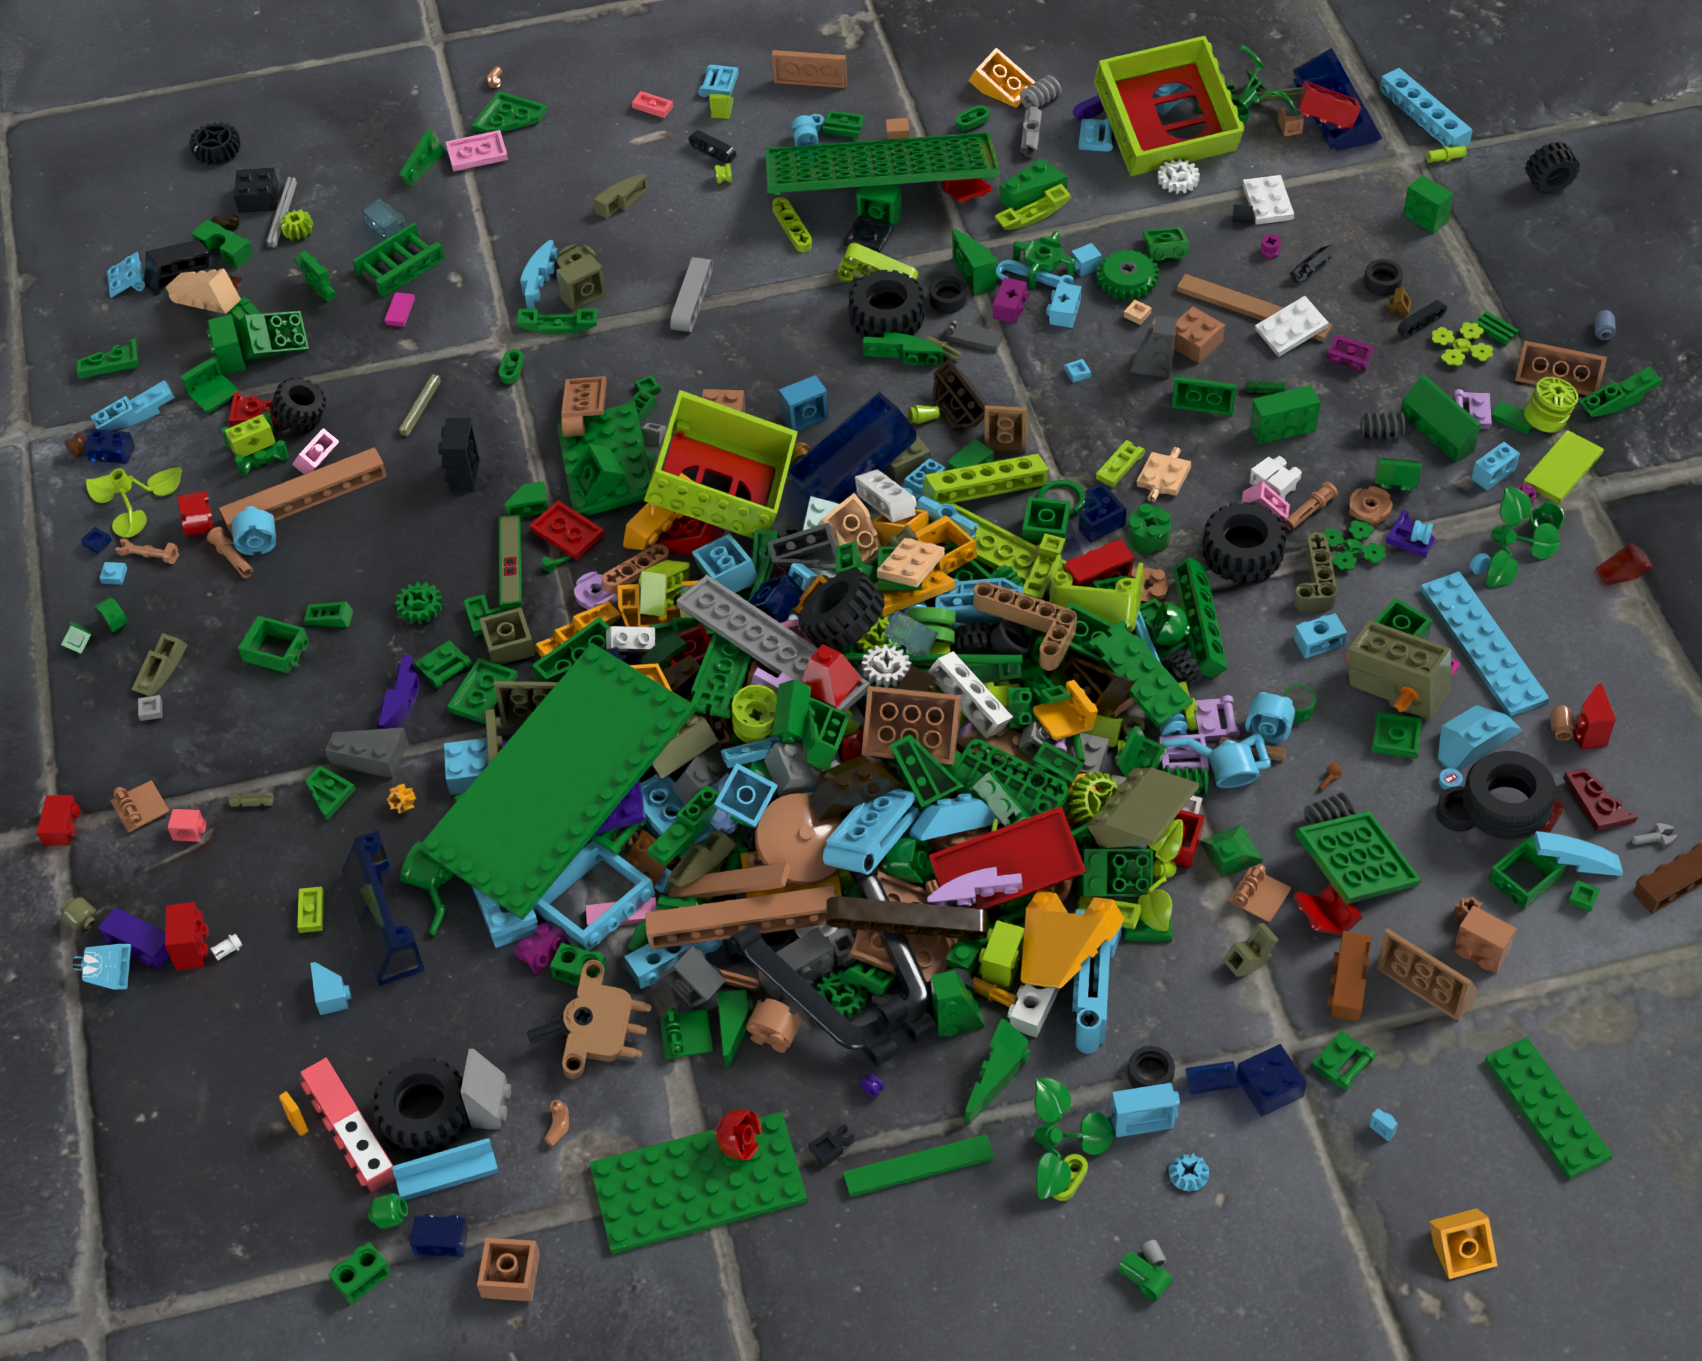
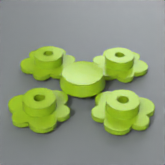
M1463 323L1460 333L1463 334L1464 338H1459L1455 341L1453 332L1451 330L1447 331L1444 327H1440L1432 332V341L1441 345L1453 343V350L1447 349L1441 355V359L1449 366H1461L1463 360H1465V355L1463 354L1468 353L1469 350L1472 352V357L1477 358L1479 361H1486L1488 358L1493 357L1492 346L1483 343L1471 346L1470 341H1468L1470 339H1479L1480 335L1483 334V328L1478 327L1477 323Z

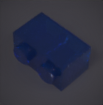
M432 1214L415 1216L410 1239L413 1254L464 1257L468 1235L466 1220L457 1215H450L448 1217H437Z

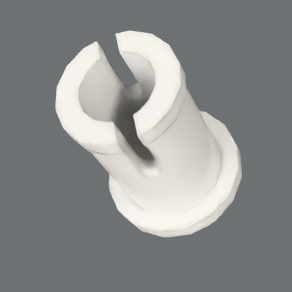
M229 934V938L210 948L218 961L234 950L239 951V947L243 946L236 934L232 936Z

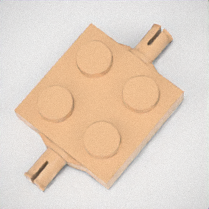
M1173 447L1169 456L1154 452L1149 456L1137 479V487L1146 488L1151 491L1147 497L1149 502H1155L1159 494L1177 496L1191 469V461L1178 458L1181 453L1178 447L1177 449Z

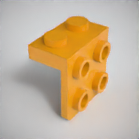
M1075 680L1066 683L1065 689L1070 694V699L1051 704H1041L1033 708V714L1054 740L1093 729L1098 710Z

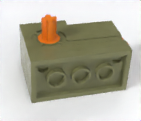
M1371 620L1367 622L1348 648L1346 661L1349 666V685L1390 700V707L1398 709L1399 712H1406L1431 721L1451 693V648Z

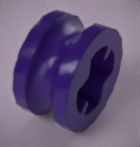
M871 1073L866 1075V1080L860 1082L861 1088L874 1098L879 1095V1091L885 1088L883 1082Z

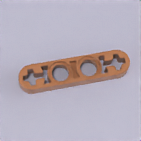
M655 544L609 570L602 577V589L609 593H615L618 591L617 585L633 583L639 579L643 570L668 560L669 549L662 544ZM644 561L647 562L649 565L641 566L638 564V562ZM628 570L631 571L633 574L624 575L622 572Z

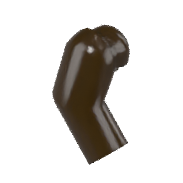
M215 215L211 222L217 223L227 230L237 228L240 224V218L237 215H230L229 220H224Z

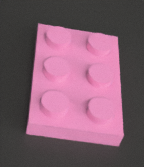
M500 130L445 142L453 172L508 160Z

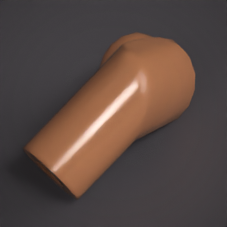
M496 66L486 76L488 85L491 88H498L500 86L501 80L500 78L498 79L502 74L500 67Z

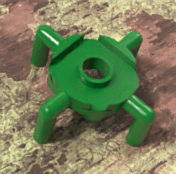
M1054 231L1050 237H1040V240L1037 241L1033 239L1027 244L1020 241L1013 243V260L1020 261L1021 250L1025 251V263L1031 267L1028 272L1029 289L1036 287V273L1039 269L1052 272L1061 263L1067 265V275L1074 278L1075 260L1064 256V249H1062L1059 242L1060 234L1058 231Z
M264 412L263 415L273 433L275 427L270 412ZM223 427L221 431L225 444L231 448L225 433L228 427ZM275 440V444L248 456H236L235 461L239 474L246 476L251 468H260L261 464L267 462L268 465L275 459L287 461L289 455L285 442L279 440L276 443Z

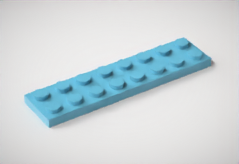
M1460 571L1421 585L1420 591L1510 718L1549 703L1550 698Z

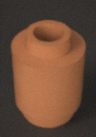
M1566 706L1555 707L1550 712L1552 734L1559 741L1569 740L1573 737V730L1575 728L1573 711Z

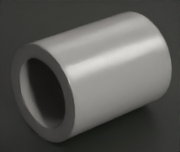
M1150 1240L1141 1246V1251L1151 1266L1162 1267L1166 1264L1167 1260L1156 1240Z

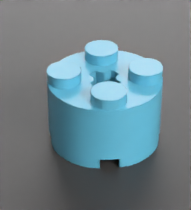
M249 506L232 519L233 542L236 550L240 553L254 555V552L261 551V554H264L275 547L276 531L272 514L259 510L254 506Z
M1266 692L1258 693L1250 705L1245 723L1246 731L1248 733L1250 731L1251 734L1260 733L1265 741L1264 744L1275 745L1283 739L1284 741L1287 740L1290 736L1295 716L1292 700L1289 697H1281Z

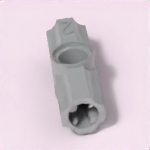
M1032 106L1026 110L1023 123L1021 153L1025 157H1032L1034 154H1037L1038 141L1040 139L1042 111Z

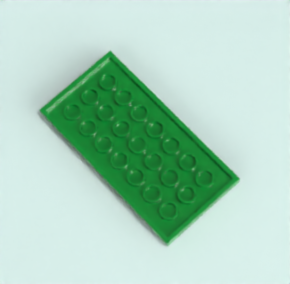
M778 1112L759 1117L761 1135L756 1134L755 1143H759V1146L754 1156L749 1160L733 1159L720 1151L714 1135L715 1129L591 1161L590 1167L611 1254L808 1203L783 1113Z

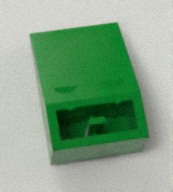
M301 311L245 315L237 322L245 360L266 359L309 349Z
M1078 848L1086 874L1077 877V895L1142 896L1148 894V889L1153 885L1152 849Z

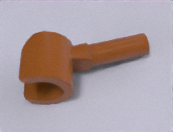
M1336 761L1327 767L1326 770L1330 775L1318 787L1319 790L1323 791L1331 781L1337 780L1342 776V767Z

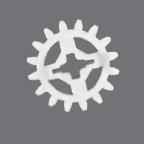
M1171 159L1170 164L1164 162V166H1160L1158 184L1162 185V189L1169 188L1168 192L1176 191V194L1179 191L1186 193L1187 189L1192 191L1193 186L1197 187L1199 182V169L1195 168L1194 163L1189 165L1188 160L1182 162L1181 159H1178V162H1175Z
M884 644L882 649L875 646V651L869 649L867 655H863L861 666L863 677H869V683L877 682L876 687H879L881 684H884L885 688H888L889 684L897 687L898 681L901 683L911 667L909 656H903L904 650L902 649L896 651V646H893L891 649L886 644Z

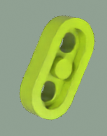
M1072 1154L1064 1159L1069 1164L1070 1170L1077 1168L1079 1171H1071V1180L1066 1188L1067 1190L1054 1195L1053 1197L1056 1200L1067 1201L1071 1199L1086 1177L1088 1163L1083 1156Z

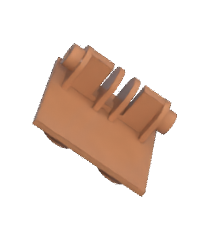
M152 780L128 792L122 787H117L114 790V799L110 800L128 833L170 812Z
M1257 864V866L1249 868L1228 902L1270 923L1292 887L1265 875V867L1262 864Z

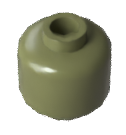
M82 897L70 898L61 907L62 921L75 932L84 929L89 930L96 922V919H94L96 909Z

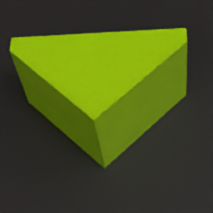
M709 94L711 118L730 119L733 97Z

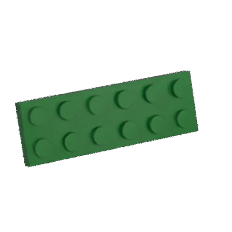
M1528 1037L1485 1057L1484 1061L1568 1180L1612 1160L1613 1155Z

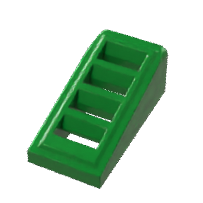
M640 389L630 401H635L640 423L657 408L656 397L643 389Z
M346 601L308 605L303 623L315 626L349 627L353 610Z

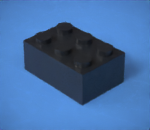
M446 418L445 426L441 428L442 442L438 444V453L442 455L441 465L442 468H445V482H448L450 491H475L480 457L471 418Z

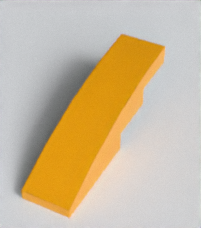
M609 601L573 616L572 623L555 629L553 637L536 643L535 650L543 658L598 617L610 626L621 618V614Z

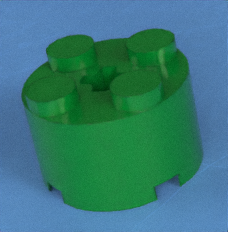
M1147 503L1141 504L1129 517L1127 537L1130 546L1135 551L1146 555L1152 554L1155 551H1158V553L1162 552L1168 547L1171 534L1170 513Z
M914 837L899 838L888 851L887 859L883 861L885 873H889V876L910 884H921L924 881H928L933 871L928 851H932L927 840L921 841Z

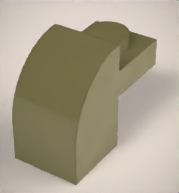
M1264 923L1258 924L1246 941L1234 943L1222 960L1237 977L1249 975L1270 960L1272 957L1270 952L1279 939Z

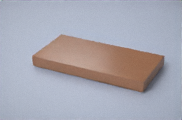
M773 50L774 83L835 88L847 87L846 55Z

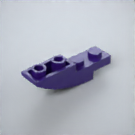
M403 655L402 662L398 663V680L394 681L393 689H387L385 698L381 699L380 706L382 712L381 716L377 717V729L398 728L414 705L420 684L417 673H414L415 665L412 655Z

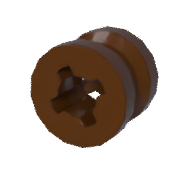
M79 432L74 435V438L64 441L67 450L75 458L80 456L82 451L86 452L90 449L88 442Z

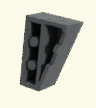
M830 523L768 541L772 562L779 567H791L793 563H800L808 568H836V547L840 545L836 529Z
M404 727L333 732L325 751L330 766L393 778L408 745V740Z
M718 742L695 756L672 787L685 804L705 785L713 786L725 774L728 773L730 775L734 767L728 768L722 759L721 751L724 749Z

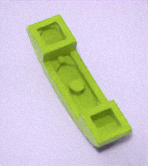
M1059 184L1044 191V198L1017 211L1009 208L995 215V219L1004 230L1024 228L1056 212L1071 198V195L1062 184Z
M1044 534L1029 578L1026 579L1023 586V594L1040 600L1044 599L1051 583L1056 556L1061 555L1065 544L1064 538Z

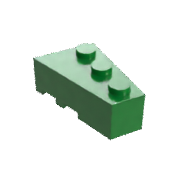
M955 970L931 975L932 1014L937 1025L939 1037L954 1036L960 1032L985 1027L979 1002L973 998L970 990L966 989L965 983Z

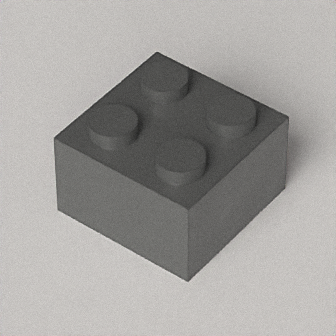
M693 946L677 954L659 973L662 979L691 1008L706 1002L726 981L722 977L721 971L717 967L711 966L706 961L704 953Z

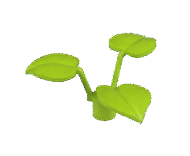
M176 467L156 473L147 481L149 487L134 479L132 475L127 476L123 469H115L110 475L99 478L86 479V486L89 495L97 503L111 501L115 493L120 492L128 508V513H122L117 516L113 521L112 529L116 535L122 538H129L138 534L145 527L147 517L142 510L132 511L125 494L130 491L132 482L148 492L153 491L156 496H166L177 489L182 469Z
M1180 819L1173 820L1154 844L1149 845L1152 850L1156 851L1155 857L1160 859L1153 862V877L1159 880L1148 889V894L1139 897L1137 903L1142 909L1140 914L1142 921L1149 927L1159 931L1169 930L1172 900L1167 892L1156 888L1161 883L1166 882V878H1171L1176 873V865L1172 860L1178 855L1183 838V821ZM1125 846V847H1111V848H1128V849H1130V848L1127 847V846Z

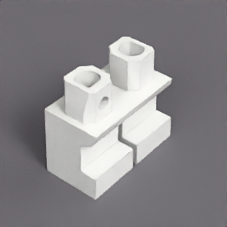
M1281 456L1275 459L1267 457L1251 469L1249 483L1254 486L1263 481L1285 500V496L1290 491L1296 490V483L1301 479L1302 472L1297 467L1287 470V462Z

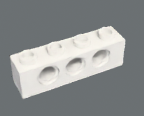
M878 469L855 476L858 496L891 522L916 515L915 497Z
M954 652L938 658L927 673L936 677V684L945 694L962 695L961 712L986 739L1001 732L1013 718Z
M1021 985L1017 993L1018 1001L1016 1005L1012 1004L1008 1011L1007 1017L1010 1018V1024L1019 1032L1037 1038L1060 988L1041 986L1044 988L1037 989L1035 987L1039 985ZM1031 1005L1034 1006V1008H1027L1026 1006Z

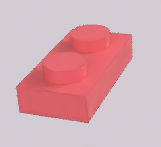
M640 91L632 101V108L665 118L673 108V101Z

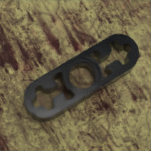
M699 130L694 131L688 138L692 147L725 164L731 163L737 157L735 150L730 145Z
M1435 300L1404 319L1398 326V333L1404 338L1413 336L1442 318L1447 311V306L1440 300Z

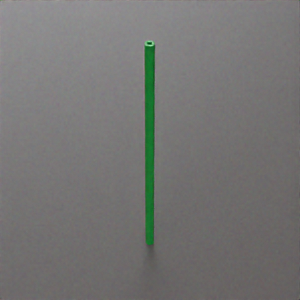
M842 653L848 662H863V655H867V653ZM903 654V656L908 655L909 662L935 663L938 658L947 654ZM956 654L963 663L1022 664V655Z

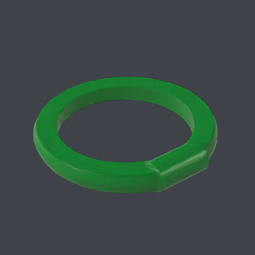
M1070 480L1049 482L1040 489L1037 498H1044V495L1049 490L1056 487L1073 489L1078 493L1080 500L1070 509V517L1077 516L1087 505L1084 489L1079 484Z

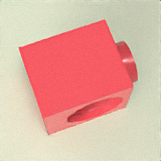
M173 809L168 830L175 841L200 842L201 834L206 830V821L202 818L200 810Z

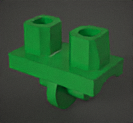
M1007 688V706H1004V708L1013 716L1007 724V729H1024L1032 723V715L1030 714L1032 693L1030 688Z

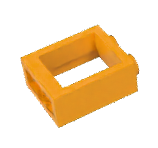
M947 516L915 532L919 542L937 545L950 538L959 546L944 555L935 565L945 574L978 557L975 540Z

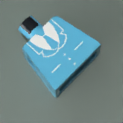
M131 944L86 947L84 956L74 957L73 969L83 971L82 980L84 982L116 990L127 989Z

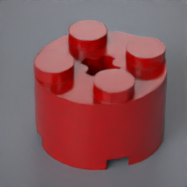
M207 491L177 496L184 536L209 533L213 529L212 520H209L212 519L209 504H206L209 503Z

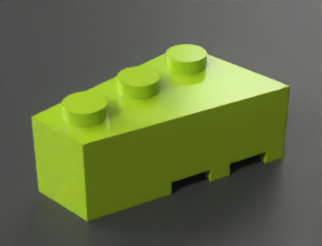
M665 560L642 571L639 577V585L641 586L640 614L661 617L667 614L666 608L673 606L674 597H680L683 593L682 582L690 581V563Z

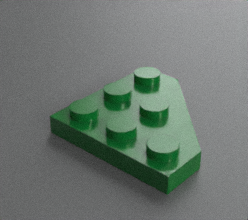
M498 91L472 124V131L481 134L498 130L505 132L538 123L547 113V105Z

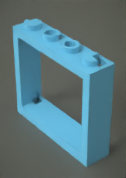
M591 841L576 855L534 906L533 910L547 922L561 927L566 937L579 947L590 951L609 933L615 931L623 921L631 917L644 903L648 902L655 895V891L650 878L619 855L616 856L604 847ZM603 860L636 886L586 929L582 930L552 907L550 903Z

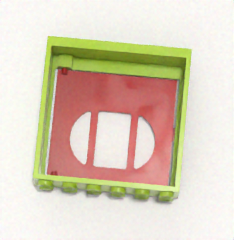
M1206 36L1099 61L1094 84L1130 177L1159 170L1160 166H1164V162L1170 164L1171 159L1175 162H1178V159H1181L1182 162L1186 160L1192 162L1237 151L1244 132V124L1238 118L1237 107L1232 103L1231 92L1226 88L1225 77L1219 71L1218 60L1214 58L1212 45L1207 41ZM1169 83L1183 84L1192 89L1155 99L1152 98L1154 92L1159 87ZM1193 96L1196 97L1203 114L1202 117L1165 126L1161 124L1155 105ZM1202 123L1206 124L1204 130L1199 135L1189 139L1175 138L1166 133Z
M679 390L668 419L644 501L754 539L755 529L770 530L776 518L798 431ZM671 435H674L663 471H661L665 455L668 449V445L671 439ZM688 469H698L695 482L679 477L682 472ZM774 470H775V475H774V478H773V482H772V486H771L769 498H767L768 491H769L770 484H771V480H772V476H773V472H774ZM708 471L731 479L732 483L729 494L702 485L704 472ZM738 483L747 490L750 501L735 496Z

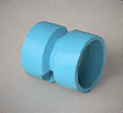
M803 115L796 117L792 121L791 128L795 146L817 145L819 143L815 121L812 117Z

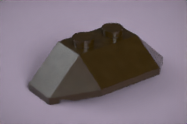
M948 359L934 372L933 404L939 408V412L953 430L976 427L985 418V405H989L971 381Z
M860 755L819 774L810 806L821 822L904 786V782L894 767Z

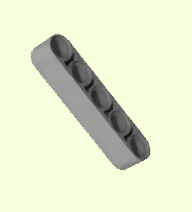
M692 257L671 315V330L692 332L712 274V259Z

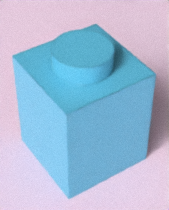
M1092 243L1071 251V258L1075 260V271L1080 277L1097 271L1102 255Z

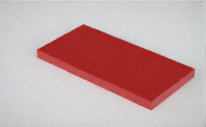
M1062 806L929 855L940 887L957 877L986 868L996 867L997 876L1021 873L1023 890H1018L1014 894L996 892L988 897L977 894L976 904H972L969 907L971 909L988 910L1086 874Z

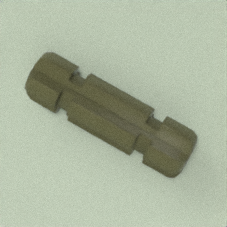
M264 792L263 795L261 793H242V795L231 793L229 795V804L231 807H237L240 804L242 806H261V804L272 806L274 804V795L271 792Z

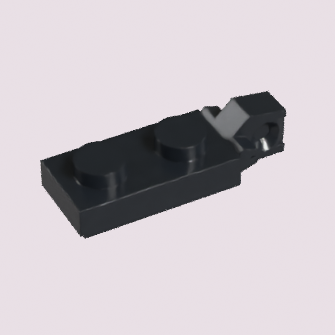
M1334 244L1320 247L1295 266L1296 268L1289 273L1294 283L1306 279L1307 273L1317 270L1320 263L1330 260L1332 258L1331 255L1337 251Z

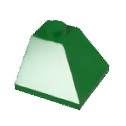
M1241 824L1200 840V844L1221 878L1263 862V858Z

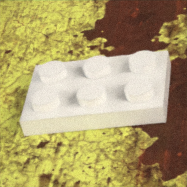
M1281 175L1243 180V188L1248 203L1253 206L1252 215L1256 225L1294 220V212Z
M1303 296L1255 325V330L1274 353L1280 357L1328 328L1329 323L1308 298Z

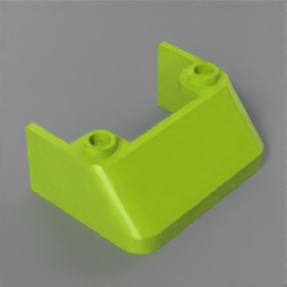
M1061 555L1056 556L1051 576L1049 603L1067 608L1071 602L1114 625L1123 620L1127 625L1125 629L1129 633L1135 629L1144 590L1143 563L1138 565L1136 578H1123L1119 580L1115 590L1072 586L1073 578L1071 574L1062 571Z

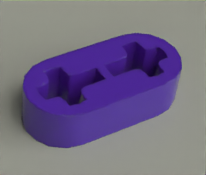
M1099 95L1077 104L1073 109V115L1079 121L1090 119L1104 112Z

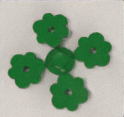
M1352 521L1349 533L1353 534L1354 539H1348L1345 542L1342 532L1336 531L1334 528H1327L1325 532H1321L1327 537L1328 545L1331 548L1343 544L1344 552H1337L1335 557L1332 558V564L1338 566L1339 570L1346 569L1351 571L1355 568L1357 559L1353 556L1358 555L1360 552L1364 554L1363 558L1365 560H1370L1372 563H1379L1381 559H1385L1386 554L1384 553L1385 547L1383 545L1370 543L1369 546L1362 547L1361 542L1358 541L1362 538L1368 539L1374 531L1373 526L1368 525L1367 521Z

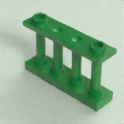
M412 223L358 256L352 262L357 276L368 272L376 279L378 293L384 298L445 260L442 245L437 241L428 246L419 238L416 223ZM414 243L422 251L413 256L405 247ZM396 252L407 260L399 266L389 258ZM383 262L391 271L382 275L374 266Z

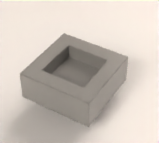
M160 695L138 698V716L140 721L163 718Z

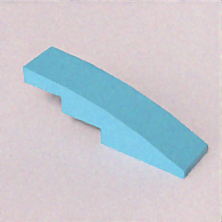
M1536 831L1533 837L1538 855L1554 856L1559 864L1575 865L1577 872L1623 875L1619 856L1600 846L1560 834Z

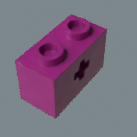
M1004 277L993 303V319L1016 323L1018 316L1023 314L1024 302L1027 303L1029 298L1027 282Z

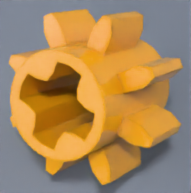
M401 784L389 789L391 794L387 800L391 806L390 809H398V813L413 809V803L416 799L412 791L413 788H405V784Z

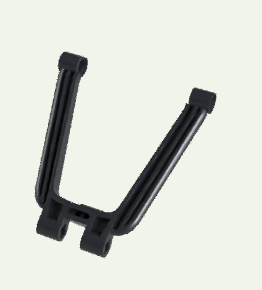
M877 867L870 874L847 870L852 881L861 892L863 899L889 901L882 883L877 877ZM753 924L730 936L731 944L736 952L740 955L744 954L750 962L833 1040L850 1050L862 1049L875 1067L898 1055V1048L889 1036L903 1028L914 1043L937 1031L935 1020L925 1011L931 1001L930 989L905 934L878 931L904 990L906 1001L899 995L894 996L876 1007L877 1020L864 1026H855L850 1023L763 941L760 932Z

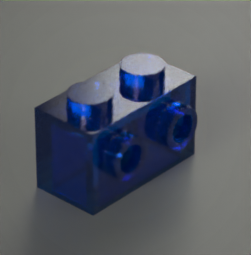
M91 429L84 445L89 461L121 464L129 463L135 448L130 432Z

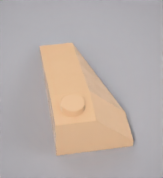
M855 493L823 517L818 525L830 523L835 527L838 540L842 544L857 541L862 561L876 552L878 547H881L877 537L878 534L871 522L869 511Z

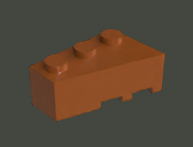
M1343 931L1339 952H1334L1332 966L1336 967V973L1331 972L1329 985L1334 987L1333 993L1328 994L1327 1007L1331 1008L1330 1017L1360 1021L1372 935Z

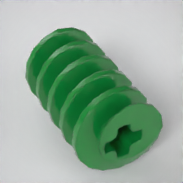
M1169 765L1165 766L1163 772L1197 782L1200 787L1195 792L1196 796H1199L1201 790H1204L1207 797L1208 773L1206 768H1202L1199 774L1197 767H1193L1191 773H1189L1187 766H1184L1182 772H1180L1179 766L1175 765L1172 772Z

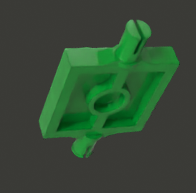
M306 251L299 253V256L295 257L294 261L303 271L306 282L326 302L333 300L336 296V291L333 290L331 283L328 281L329 273L324 266L321 267L313 255L310 256Z

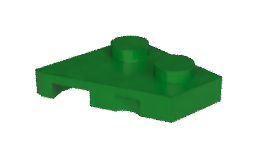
M320 765L305 780L308 789L327 820L356 790L354 784Z

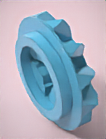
M1182 1153L1181 1156L1174 1157L1169 1165V1177L1177 1188L1184 1191H1196L1207 1183L1209 1167L1204 1162L1203 1157L1199 1158L1194 1153L1191 1155ZM1195 1166L1193 1171L1194 1175H1192L1191 1173L1184 1175V1167L1190 1169L1191 1167Z

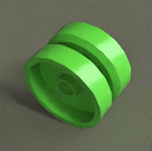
M935 607L908 609L907 622L913 625V627L907 629L906 641L950 642V645H953L955 631L948 627L955 625L956 612Z

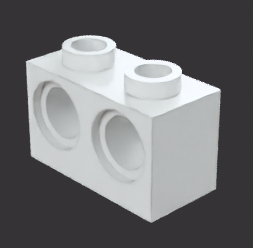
M611 626L606 630L607 652L647 653L655 646L654 627Z

